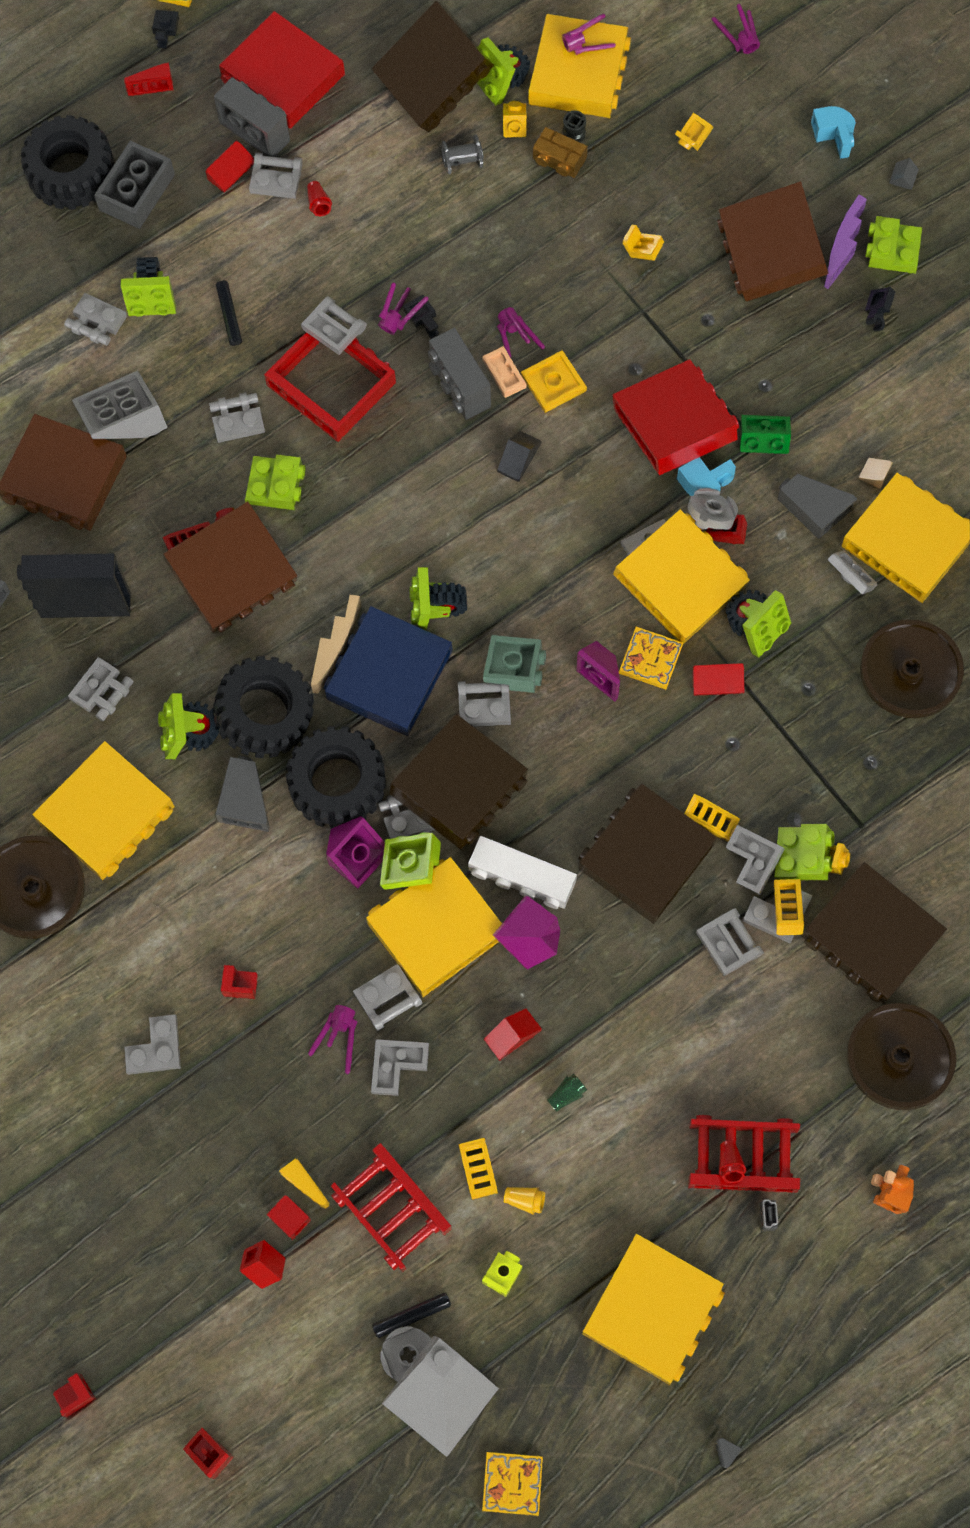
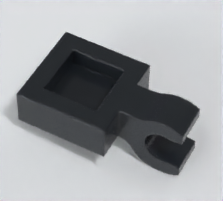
M155 11L152 30L153 34H156L155 39L158 40L157 48L166 49L169 36H176L179 22L178 12Z
M891 287L875 289L870 292L865 311L869 314L866 318V324H874V332L884 329L885 320L883 314L890 312L896 293Z
M424 295L403 305L406 315L425 297ZM427 301L410 320L416 328L423 325L430 339L439 335L437 331L439 327L433 320L436 317V311Z

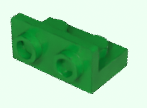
M741 415V452L789 453L791 440L790 417Z

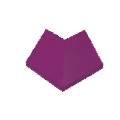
M598 641L582 648L577 653L576 671L615 702L618 699L620 687L616 656Z
M360 816L330 830L326 851L328 864L353 886L359 888L383 862L385 842L368 822Z
M525 896L495 931L493 936L525 969H529L557 955L560 926L556 916L529 896Z

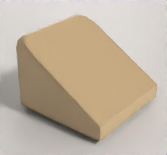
M868 458L858 479L881 489L893 462Z

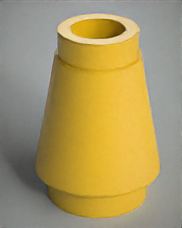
M507 1187L504 1194V1203L534 1215L535 1212L541 1213L543 1210L545 1192L540 1191L539 1188Z

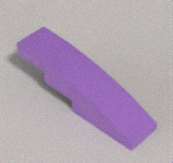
M858 195L851 205L837 232L827 267L829 274L826 275L824 285L827 289H829L854 256L857 245L854 239L859 234L862 220L858 218L864 212L867 201L861 195Z

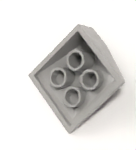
M138 370L72 399L92 439L147 438L151 435H157L162 430L168 428L159 405Z
M434 1335L382 1404L447 1457L499 1388L443 1340Z

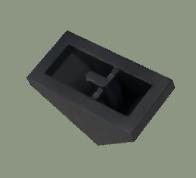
M521 431L508 439L497 472L519 482L542 441Z

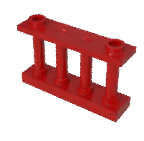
M697 1115L696 1119H691L689 1129H698V1169L695 1170V1173H690L688 1188L797 1193L800 1190V1178H793V1174L790 1173V1133H798L800 1123H793V1119L788 1118L777 1119V1122L712 1120L710 1115ZM709 1130H725V1141L732 1140L736 1142V1131H753L752 1172H749V1176H745L742 1181L737 1183H727L720 1175L711 1174V1170H709ZM763 1132L780 1133L779 1173H777V1177H766V1173L763 1172Z
M380 1143L372 1150L376 1156L372 1159L374 1162L342 1190L334 1182L331 1185L334 1191L331 1197L341 1208L344 1205L348 1207L386 1252L387 1255L384 1259L393 1270L399 1268L403 1273L406 1270V1266L402 1263V1260L433 1232L436 1234L440 1231L445 1236L452 1230V1226ZM387 1169L393 1176L390 1179L391 1183L358 1211L348 1198L380 1170L383 1172ZM405 1190L411 1197L408 1200L409 1203L379 1230L375 1231L366 1218L397 1191L402 1192ZM422 1210L428 1217L425 1221L426 1225L393 1252L384 1239L415 1212L419 1213Z

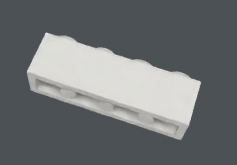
M480 836L468 863L469 871L476 878L496 881L495 884L503 889L509 890L510 887L520 891L519 893L522 896H529L531 899H534V897L541 899L546 906L553 909H558V907L565 909L577 879V874L483 836Z

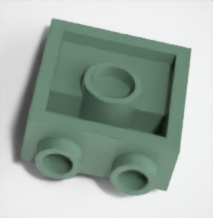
M491 635L483 674L484 682L509 685V690L535 693L536 686H541L542 671H539L540 665H545L546 650H542L541 640Z

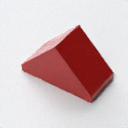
M526 1008L504 1018L484 1038V1041L500 1061L542 1031V1028Z
M201 1428L183 1448L206 1476L211 1479H216L234 1458L204 1428Z

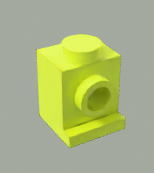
M508 1251L504 1255L498 1252L482 1279V1283L506 1297L522 1270V1266L518 1264L520 1258ZM506 1266L509 1269L508 1275L501 1276L498 1273L499 1268Z

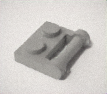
M256 152L249 186L250 193L296 199L303 159L300 157L288 159L264 156L263 153ZM263 165L275 167L292 168L293 171L292 173L274 170H265L262 169Z
M327 296L304 320L301 326L308 334L340 355L357 335L363 333L367 323L362 319L357 320L336 305L335 300ZM326 312H331L350 326L349 330L328 316Z
M465 681L458 682L460 717L473 727L511 725L509 685L495 683L465 684ZM501 692L502 698L466 700V694Z
M736 908L696 930V934L723 976L757 959L764 953L762 948L755 944L739 919L740 914ZM730 923L748 952L742 954L724 926L725 924Z
M396 964L353 991L377 1031L384 1028L385 1023L411 1007H418L423 1004L399 964ZM404 992L408 995V998L380 1015L375 1013L376 1009Z

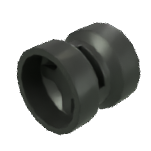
M572 110L564 115L563 135L578 142H581L586 135V117L581 111Z

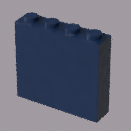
M370 606L368 612H364L359 619L358 631L350 636L345 655H340L335 665L336 672L333 677L329 676L325 682L326 698L330 702L408 737L453 652L452 642Z

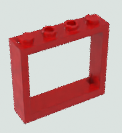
M306 332L264 374L266 384L334 440L339 442L396 383L395 371L390 368L388 362L385 361L383 363L378 359L373 350L368 347L365 349L360 345L355 337L344 351L380 380L338 421L284 378L320 342Z

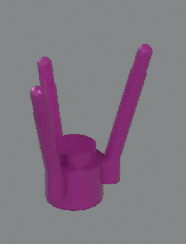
M737 4V9L744 30L738 34V41L716 17H712V21L732 42L737 52L742 50L744 54H750L759 48L760 41L756 34L751 11L747 10L748 18L746 19L741 4Z
M598 15L577 29L562 34L566 50L568 52L574 51L578 55L588 51L614 48L616 46L615 43L582 47V44L585 43L582 32L604 19L606 15Z
M394 282L391 284L383 310L379 315L381 320L378 323L382 330L391 335H394L397 329L401 331L404 325L428 301V297L425 296L400 320L402 316L398 312L411 289L407 287L394 310L390 309L388 311L396 287Z
M506 308L498 314L497 318L500 324L497 328L501 333L504 348L510 358L511 352L506 331L509 333L518 331L527 344L530 343L528 334L541 349H545L544 344L525 324L522 317L517 315L514 308Z
M336 1005L333 1013L329 1014L327 1022L314 1041L308 1055L312 1056L330 1027L333 1029L327 1042L328 1047L332 1046L338 1031L346 1032L348 1028L345 1073L349 1074L352 1063L354 1032L358 1022L353 1019L355 1011L346 1006Z

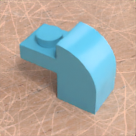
M829 106L814 109L811 125L816 142L835 139L840 159L850 156L851 147H854L853 132L856 123L854 117L840 107Z
M699 457L678 468L677 480L690 496H693L695 491L701 488H711L720 491L721 486L728 485L734 479L736 466L730 459L709 471Z

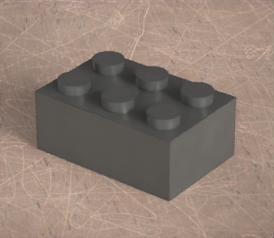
M231 77L214 95L219 123L264 155L276 157L290 142L284 110L279 106L275 107L270 104L263 95L256 94L250 90L246 83L239 82Z
M130 140L95 193L99 211L140 229L175 176L171 159Z
M455 327L429 340L430 350L428 351V356L431 360L428 363L429 368L434 376H439L441 380L440 385L446 395L450 394L452 397L455 411L458 414L462 413L465 420L491 408L490 383Z

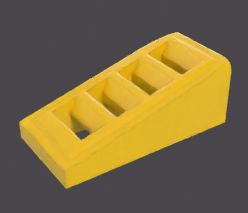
M696 794L693 795L684 813L710 833L729 842L740 821V818ZM697 806L702 808L698 817L694 815ZM706 811L711 812L707 822L702 820ZM717 815L721 818L715 827L712 823ZM725 820H728L730 823L726 832H724L721 828Z
M800 879L774 880L776 934H803L804 919ZM780 890H795V893L780 894ZM781 901H796V903H781ZM785 911H796L794 914H782Z
M485 1138L459 1144L471 1199L474 1200L498 1194ZM482 1149V1153L468 1157L466 1155L468 1151ZM483 1159L485 1161V1164L469 1167L471 1162ZM487 1170L488 1175L472 1179L471 1174ZM490 1181L491 1186L475 1190V1184Z
M295 1158L279 1170L286 1180L319 1206L325 1209L330 1206L328 1200L298 1159L296 1160Z

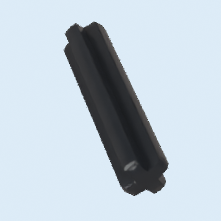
M226 280L218 281L216 289L229 343L231 346L240 345L242 338L229 284Z
M441 1293L375 1322L372 1325L377 1338H381L398 1328L406 1327L451 1306L450 1299L447 1293Z

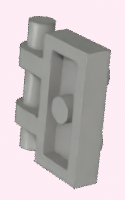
M84 293L73 310L74 316L79 319L67 318L64 325L71 329L72 333L82 334L89 337L90 341L96 344L102 343L107 346L110 343L111 337L105 334L109 332L116 335L127 318V314L115 306ZM88 323H90V324L96 326L97 328L92 329V328L88 327L87 325H88Z
M241 393L239 397L230 399L223 397L218 398L216 402L209 403L211 412L221 410L220 416L212 417L218 443L265 433L260 407L250 409L249 404L258 402L257 393L248 395L247 393ZM239 406H242L243 411H238L234 413L228 412V409Z
M98 657L68 697L89 713L97 705L101 709L95 716L99 720L104 721L108 715L114 713L116 710L115 706L120 699L127 696L130 692L129 688L134 681L125 676L121 683L115 679L120 674L119 670ZM110 687L114 692L106 701L102 696Z
M392 795L387 796L386 800L378 802L381 812L389 809L392 812L391 816L383 818L390 839L397 836L419 835L422 832L435 830L411 810L400 812L398 806L403 804Z

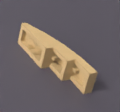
M350 595L346 616H335L331 639L320 638L311 681L312 691L315 694L321 691L328 677L333 675L340 655H344L347 650V642L354 633L361 609L360 596Z

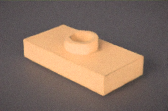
M504 346L482 356V361L504 398L526 388L524 379Z

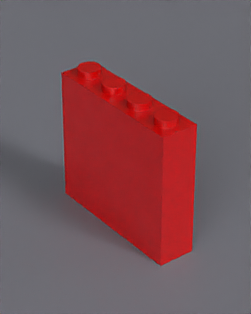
M275 11L219 65L221 79L224 84L233 77L239 82L246 83L250 90L256 94L263 95L273 106L282 108L286 113L289 129L345 75L342 59Z
M690 359L612 394L614 411L659 476L738 440L737 429L739 428L737 418L729 414L724 400L716 396L713 385L710 382H706L699 366L695 367Z

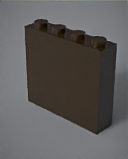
M435 1L371 69L417 125L430 132L438 127L441 120L456 108L457 103L464 96L470 94L473 87L489 74L494 64L447 8L438 1Z
M456 714L391 782L389 794L461 850L466 844L471 845L479 835L478 831L483 826L488 827L495 818L494 813L499 808L503 810L512 799L510 796L515 791L520 792L528 781L526 779L528 768Z
M641 783L637 789L632 788L624 799L626 804L622 809L619 807L615 809L609 818L611 823L606 829L602 827L594 837L596 842L591 848L586 847L578 860H580V871L655 924L714 847L717 837Z
M864 862L807 927L802 938L805 939L804 943L811 950H818L826 956L825 960L829 965L843 970L846 973V978L854 985L860 984L866 989V994L877 1003L880 1001L885 1004L943 936L947 928Z

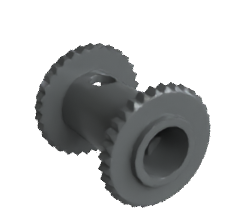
M473 135V143L447 148L446 142L442 141V161L448 174H451V166L477 161L479 168L483 167V150L477 135Z

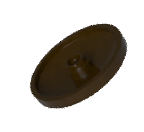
M900 620L882 627L870 638L862 654L860 673L862 683L868 695L882 709L900 717L923 718L940 712L952 702L962 684L964 664L956 643L942 629L920 620Z
M24 836L1 846L0 930L14 937L36 939L49 936L65 927L78 912L85 893L84 873L75 855L59 841L45 836Z
M893 1003L873 1009L857 1023L847 1046V1064L855 1084L869 1099L890 1109L913 1110L932 1103L946 1090L955 1072L956 1050L949 1031L933 1014L915 1005Z

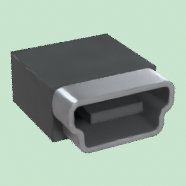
M776 1200L761 1201L759 1204L761 1232L776 1231L778 1228Z

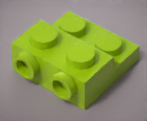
M876 216L875 223L870 222L868 237H872V243H867L865 257L869 258L868 267L916 274L922 227L900 225V219Z
M276 455L275 459L253 456L245 502H249L250 505L294 510L296 501L300 502L301 498L299 482L300 479L304 480L305 465H302L301 457Z
M801 824V827H779L777 845L783 847L784 851L775 867L774 877L777 880H828V873L832 871L833 862L832 856H830V847H833L835 843L834 832L827 824Z
M422 832L419 835L397 836L396 838L385 839L380 886L387 890L431 884L433 868L439 865L441 842L433 833Z

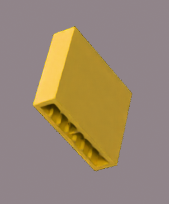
M547 14L529 88V105L564 111L577 110L583 114L610 118L612 109H617L619 95L615 94L616 90H621L623 76L620 75V71H625L627 56H624L625 51L629 52L631 37H627L628 27L600 22L594 24L582 32L585 38V43L582 44V47L615 43L616 46L614 48L588 51L576 55L574 51L568 52L566 50L562 34L577 29L588 22V20Z
M896 473L845 535L841 547L923 603L969 546L970 519L961 517L955 513L951 506L942 504L929 491L920 489L909 477Z
M681 509L618 564L613 573L676 640L683 642V644L732 600L734 595L737 596L739 592L745 589L750 581L746 571L742 567L736 566L730 560L729 554L724 549H719L713 543L712 537L706 531H701L695 525V520L692 516L684 513Z
M104 741L32 815L42 827L60 843L65 845L100 879L104 880L107 876L111 877L118 870L119 864L124 858H129L135 853L137 845L154 833V827L161 820L165 821L170 817L175 806L164 792Z
M451 857L447 860H439V865L434 866L431 884L409 886L404 891L402 889L397 890L389 897L390 901L383 906L379 904L373 907L368 912L369 916L366 917L369 927L396 963L399 964L422 997H425L496 945L499 941L493 934L502 924Z
M636 1234L582 1334L670 1385L673 1380L679 1381L686 1368L681 1365L685 1356L692 1357L699 1342L694 1339L699 1330L705 1332L712 1319L708 1315L713 1305L718 1307L724 1297L725 1292L721 1291L724 1283Z

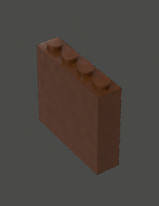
M801 181L719 209L721 219H718L717 223L721 234L724 232L727 239L723 240L726 253H731L732 259L728 260L732 274L737 273L738 280L734 281L738 295L743 293L746 302L829 274Z
M34 414L0 481V495L7 504H18L24 506L31 513L37 514L40 512L46 514L53 521L59 522L62 520L68 522L75 529L82 530L84 528L91 531L126 460L125 449L121 444L107 439H92L90 433Z
M249 502L244 503L163 554L165 562L212 633L226 631L233 625L232 621L238 617L241 620L248 617L254 612L252 610L259 604L262 606L267 605L275 599L273 595L280 591L286 593L295 586L294 582L297 581V574Z

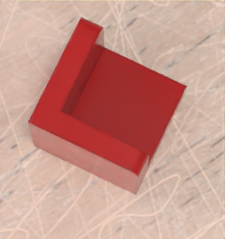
M224 965L221 984L223 996L255 999L258 974L256 972L237 971L235 966Z
M284 1196L267 1213V1216L292 1241L311 1221L309 1216L288 1196Z
M262 1240L244 1250L239 1271L259 1288L263 1289L282 1279L286 1258L269 1243Z
M74 1374L68 1378L69 1382L53 1393L62 1409L60 1413L63 1417L70 1416L96 1399L82 1374Z

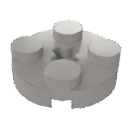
M701 488L696 490L694 495L691 496L687 508L689 514L696 520L695 524L701 529L728 530L732 527L738 513V507L734 500L727 496V499L720 496L721 491L716 489Z
M407 1326L398 1328L388 1335L383 1343L380 1354L383 1369L388 1376L396 1382L401 1379L412 1364L408 1363L407 1360H401L400 1356L404 1354L403 1349L408 1347L410 1351H416V1355L413 1357L414 1362L431 1340L428 1334L420 1329Z

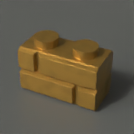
M545 127L533 147V159L542 167L549 166L562 176L569 175L575 178L587 158L588 146Z

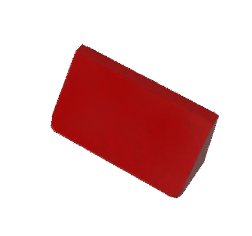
M236 140L206 169L207 180L225 193L254 165V158Z
M744 664L693 666L694 696L744 693Z

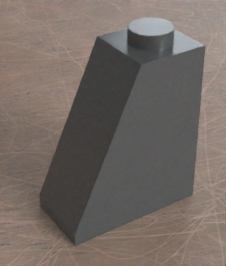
M797 474L792 479H785L779 486L778 500L818 539L854 509L857 498L850 493Z
M246 756L230 757L216 811L218 822L269 832L270 826L256 763Z

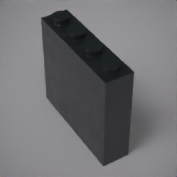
M115 553L22 555L21 565L17 566L18 580L22 581L23 590L27 591L28 599L32 600L33 608L38 611L41 618L130 616L131 592Z

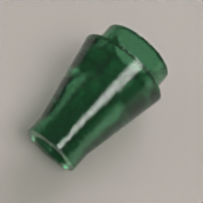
M572 1074L570 1077H565L547 1101L558 1112L563 1107L584 1097L583 1093L587 1091V1088L575 1074Z

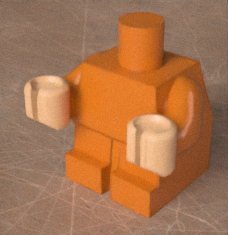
M899 1165L897 1173L888 1170L884 1178L880 1174H874L871 1184L880 1187L881 1193L875 1196L873 1203L895 1214L908 1212L913 1199L914 1180L907 1177L910 1169L904 1165Z

